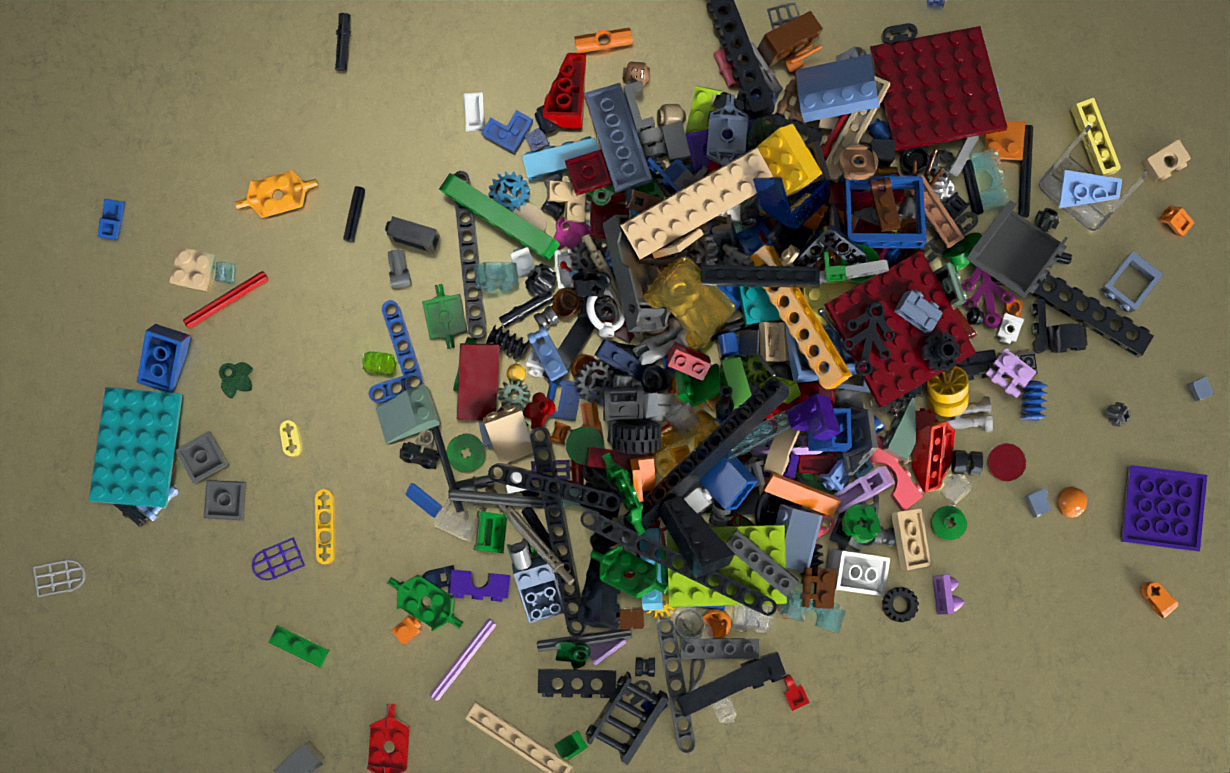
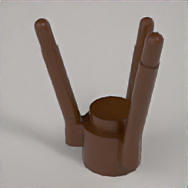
M938 148L934 149V152L931 156V159L929 161L928 167L924 175L925 179L927 180L931 188L933 187V185L935 184V182L944 170V167L942 166L936 173L932 181L929 182L930 179L928 178V176L930 174L931 168L936 158ZM913 161L912 176H917V161Z

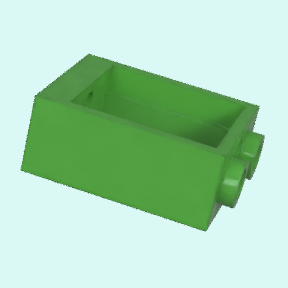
M729 356L724 358L719 369L723 385H727V389L729 386L732 388L730 403L731 412H733L751 396L741 358Z

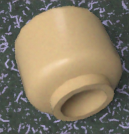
M663 104L657 110V122L661 126L680 123L686 119V112L682 110L679 104Z

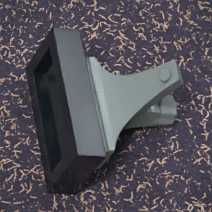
M844 511L839 514L829 540L839 543L838 546L841 550H845L849 545L856 551H861L862 546L854 541L855 538L851 535L848 537L842 528L841 519L846 512Z

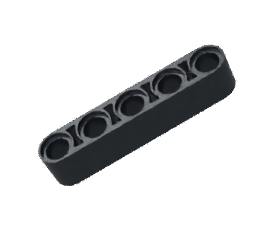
M760 658L676 698V701L683 716L686 717L770 677L771 674L763 658Z

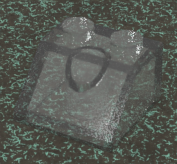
M448 498L441 509L434 527L471 543L478 527L477 511L485 512L487 508L475 502L461 501L464 511L457 513L453 500Z
M732 605L731 627L735 628V632H747V629H755L754 633L766 634V630L771 631L773 615H762L744 605ZM762 606V609L767 613L772 610V607Z

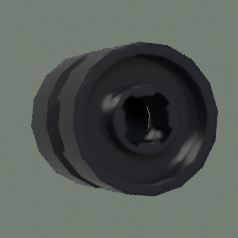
M966 450L953 451L952 474L964 475L968 473L969 476H981L983 469L982 452L970 451L968 454Z

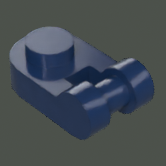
M454 565L429 570L422 577L439 588L446 587L449 583L450 569L455 570ZM446 573L447 580L442 581L440 574Z

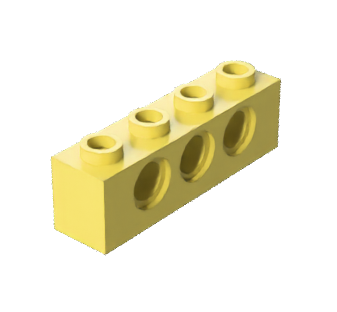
M1091 98L1075 104L1071 108V112L1095 174L1108 176L1116 173L1121 169L1095 99Z

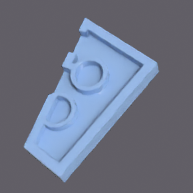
M1065 170L1063 171L1058 209L1120 198L1122 179Z

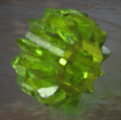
M369 351L364 354L362 359V369L370 374L389 375L393 373L395 368V357L388 353Z
M749 355L745 356L748 362L742 361V364L747 367L744 368V371L748 372L746 375L747 379L752 376L751 382L755 383L758 377L759 383H762V376L765 379L770 378L766 373L770 372L756 355H752V358ZM767 362V364L771 366L773 362ZM755 363L757 365L760 363V369L762 370H753L754 365L752 364Z

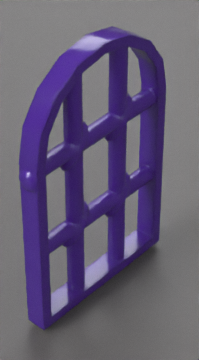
M293 537L257 553L252 560L251 566L256 577L268 581L304 567L305 563ZM293 540L295 546L283 551L281 545ZM278 546L280 551L268 557L266 551ZM296 549L299 556L287 561L286 553ZM263 553L265 558L255 563L258 555ZM282 555L283 563L272 567L270 564L271 559ZM298 559L301 560L302 565L290 569L289 564ZM267 562L269 568L256 573L254 566ZM286 565L288 571L275 576V569ZM271 572L272 578H262L260 575Z

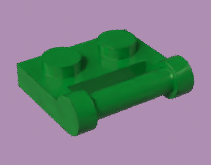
M477 511V537L473 550L503 553L507 517L504 514ZM486 518H488V521H487V530H486V540H485V545H484V535H485Z

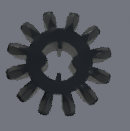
M542 263L539 266L536 265L530 274L527 275L528 279L525 281L526 289L538 297L547 295L548 291H551L552 286L555 285L554 282L557 279L556 272L551 267Z

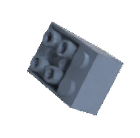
M540 555L532 557V565L524 570H516L514 563H512L513 574L529 623L564 613L555 572Z

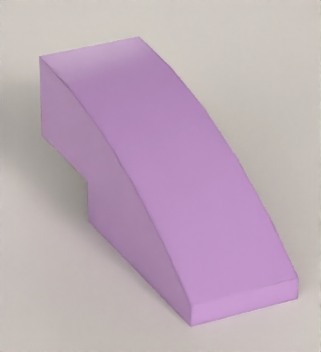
M878 467L871 473L858 478L841 491L833 494V496L841 499V504L837 508L839 513L848 510L852 505L864 502L893 485L895 482L887 467Z

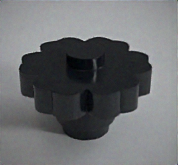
M936 332L925 338L924 342L926 345L921 347V358L927 361L926 365L933 371H948L957 365L956 358H959L961 353L959 351L960 345L954 343V336L949 335L947 332L940 334Z

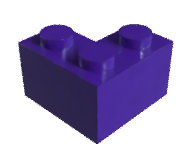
M815 394L786 410L791 428L804 432L810 429L812 438L826 441L841 433L830 397Z

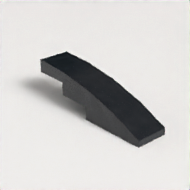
M578 318L557 350L567 370L570 369L571 364L595 329L591 321ZM544 371L542 376L549 379L546 371ZM566 374L552 382L559 385Z

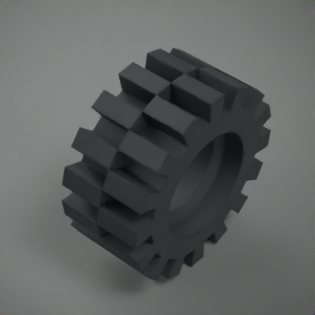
M895 587L887 591L888 593L885 594L884 600H882V609L889 619L895 622L910 621L911 618L916 616L915 614L919 610L917 609L919 602L913 591L904 587ZM898 597H903L907 600L908 607L904 612H897L893 607V602Z

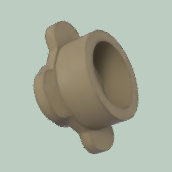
M424 430L419 432L418 438L415 440L417 445H425L427 448L434 446L432 431Z

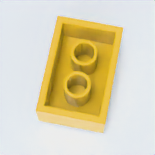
M793 124L777 129L756 147L784 197L798 193L822 174V171Z

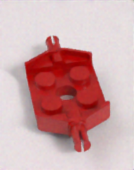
M387 704L385 718L369 725L370 740L367 769L373 773H402L407 770L410 726L394 716L395 704ZM391 741L394 744L392 752L385 751V742Z

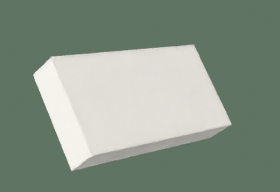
M464 93L466 132L483 131L485 127L483 93Z

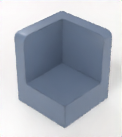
M1046 488L1024 496L1033 518L1051 511L1046 496H1049Z

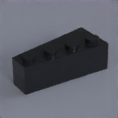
M681 496L663 502L658 514L695 578L729 566L735 553Z
M593 546V550L601 554H606L613 549L607 546ZM594 558L590 559L586 572V581L582 591V599L576 622L594 628H618L619 621H616V613L619 612L620 604H617V594H620L621 590L600 580V562Z

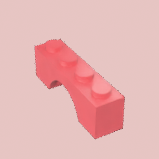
M876 434L878 449L868 460L871 463L883 464L891 470L895 485L890 496L901 511H904L923 497L921 494L922 489L916 482L913 484L909 478L911 476L909 471L899 465L897 458L881 450L884 438Z

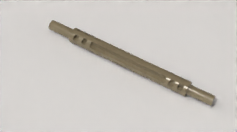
M587 234L582 239L591 253L590 257L599 272H605L610 276L611 283L608 289L624 316L617 282L601 251L597 250L590 235ZM632 332L635 339H638L640 343L646 340L645 332Z
M492 486L485 489L486 492L497 493ZM495 504L555 573L558 572L568 585L572 584L574 578L563 567L564 564L511 505Z

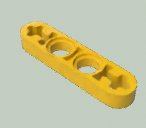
M321 489L315 495L316 559L321 564H330L335 557L334 496L327 489ZM324 492L329 496V499L326 500V506L330 505V509H319V506H323V500H320V496H323ZM324 511L330 514L329 521L325 523L319 518L320 514ZM323 531L330 533V539L327 542H323L320 539V534ZM320 544H331V548L326 547V552L330 554L327 561L320 557L324 553V547L320 548Z

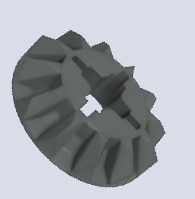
M945 149L938 150L930 175L932 177L936 175L941 166H935L940 162L939 159H942L943 162L948 163L939 177L948 179L952 176L948 172L955 157Z

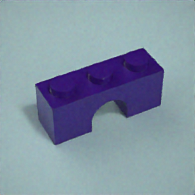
M450 569L448 593H452V597L464 598V595H472L471 599L483 600V596L491 597V601L502 602L503 598H508L510 575L488 573L486 584L477 588L471 582V571Z

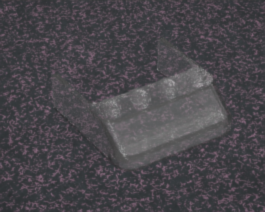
M1089 124L1039 181L1040 190L1058 205L1063 171L1069 170L1091 174L1069 155L1092 127ZM1145 171L1118 199L1065 207L1063 209L1087 229L1092 231L1098 230L1145 180L1148 172Z

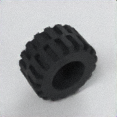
M647 419L617 421L612 424V448L618 452L628 454L656 452L661 449V424Z

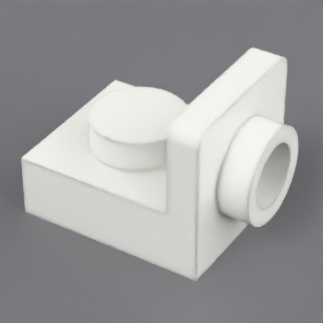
M518 247L510 254L519 278L530 274L531 270L534 269L535 264L528 247Z
M532 347L525 372L534 377L539 376L543 378L542 374L545 369Z

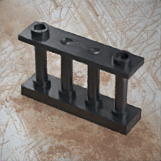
M628 671L618 679L617 688L595 723L591 724L586 731L588 744L591 745L594 739L597 738L619 750L621 762L626 765L630 763L669 701L667 693L662 690L657 695H652L632 684L631 674ZM627 689L650 702L648 710L641 711L620 699L625 690ZM615 706L640 718L638 726L631 727L611 716L610 714ZM607 722L629 734L628 742L622 744L602 733L600 730L604 723Z

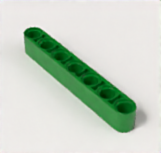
M451 173L448 174L439 188L442 193L547 260L551 259L560 245L551 236Z

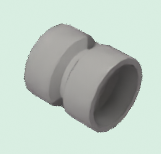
M660 127L650 128L637 134L640 144L643 146L642 150L646 161H648L649 157L656 160L668 154L666 145L662 142L663 134Z

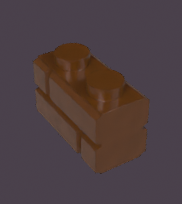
M621 607L620 612L616 613V621H619L618 625H620L621 629H631V627L643 629L644 611L642 607H632V609L630 607Z

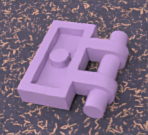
M1005 348L993 363L998 368L997 372L990 368L986 375L991 378L993 383H998L1002 386L1006 393H1011L1017 398L1021 391L1016 388V385L1019 384L1024 388L1036 371ZM1003 373L1012 379L1010 383L1001 377Z

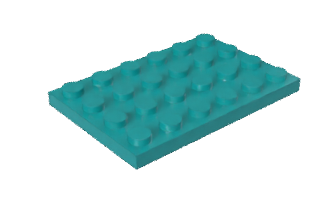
M105 387L88 501L167 508L183 396L181 393Z

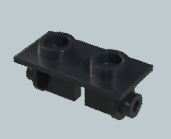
M410 442L403 443L402 449L400 448V459L407 463L419 464L426 469L432 468L436 470L437 461L440 458L437 450L424 447L423 453H420V445Z

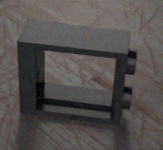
M392 216L391 221H387L385 227L387 236L391 241L435 254L440 238L437 229Z

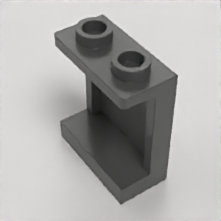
M637 80L627 82V85H624V96L637 134L644 130L655 128L653 117L641 118L635 96L643 93V82Z

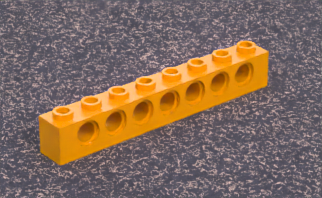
M764 245L750 256V259L754 262L753 266H783L774 246ZM762 287L770 296V302L779 311V317L787 324L790 335L799 344V350L807 357L810 368L819 377V383L825 389H833L852 376L851 372L801 290L794 287H779V289L777 287ZM787 298H789V305L786 303ZM797 314L799 315V321H798V322H797V320H796V315H797ZM807 330L809 331V337H808V338H807V336H806V331H807ZM817 346L819 348V354L816 353ZM827 363L829 364V370H828V371H827V369H826V364H827Z

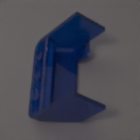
M782 177L753 179L762 210L789 229H798L830 197V187L827 179L809 184L798 193L790 196L786 195Z

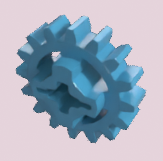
M505 171V176L503 177L498 174V180L492 179L494 186L489 185V189L492 191L488 193L489 197L505 208L510 209L511 212H514V208L520 211L521 204L526 206L524 199L530 198L527 192H530V189L525 187L528 184L527 181H522V175L516 177L515 172L508 175L507 171ZM505 187H507L508 190H510V191L512 192L511 194H512L513 197H511V196L506 192L507 190H506Z

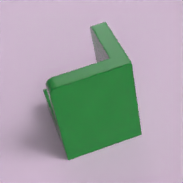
M579 731L569 734L554 745L563 761L570 760L588 748Z

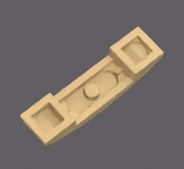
M785 416L776 432L764 466V471L773 472L783 476L789 463L790 452L800 433V430L791 428L787 416Z

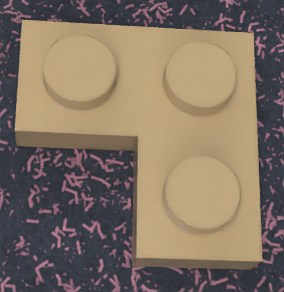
M548 181L547 201L565 202V221L585 222L586 193L576 196L571 182Z

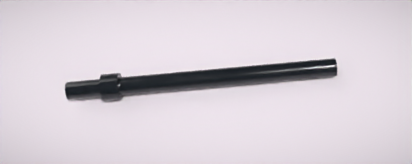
M432 427L431 430L449 489L460 490L456 485L439 427ZM453 500L456 512L464 511L462 502Z

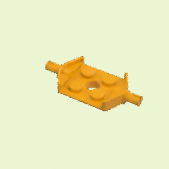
M289 169V172L261 180H250L247 197L235 201L236 208L252 207L261 218L303 207L305 193L308 191V188L318 186L316 178L302 181L291 169ZM277 190L283 193L279 200L273 199V193Z

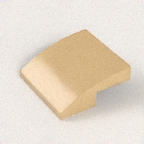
M785 322L759 323L760 355L766 362H790Z

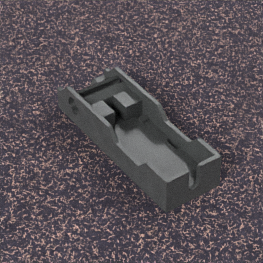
M615 214L603 223V228L628 332L660 331L668 326L667 320L670 313L660 270L654 265L639 264V257L620 225L625 222L624 220L628 218V215ZM659 305H663L664 309H659Z

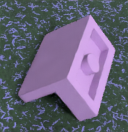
M623 639L590 644L591 654L589 657L596 666L627 642Z

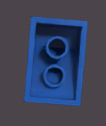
M158 324L148 328L145 331L137 383L164 392L174 393L188 352L191 335Z

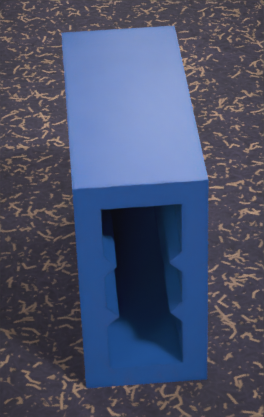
M731 451L699 480L725 510L737 509L758 482Z

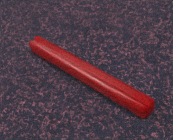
M263 271L259 272L183 319L187 328L193 327L268 281L267 275Z

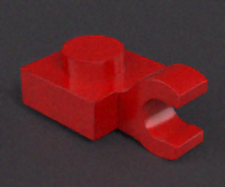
M790 674L783 676V680L788 688L783 693L791 710L794 711L809 704L810 702L801 684L796 686Z

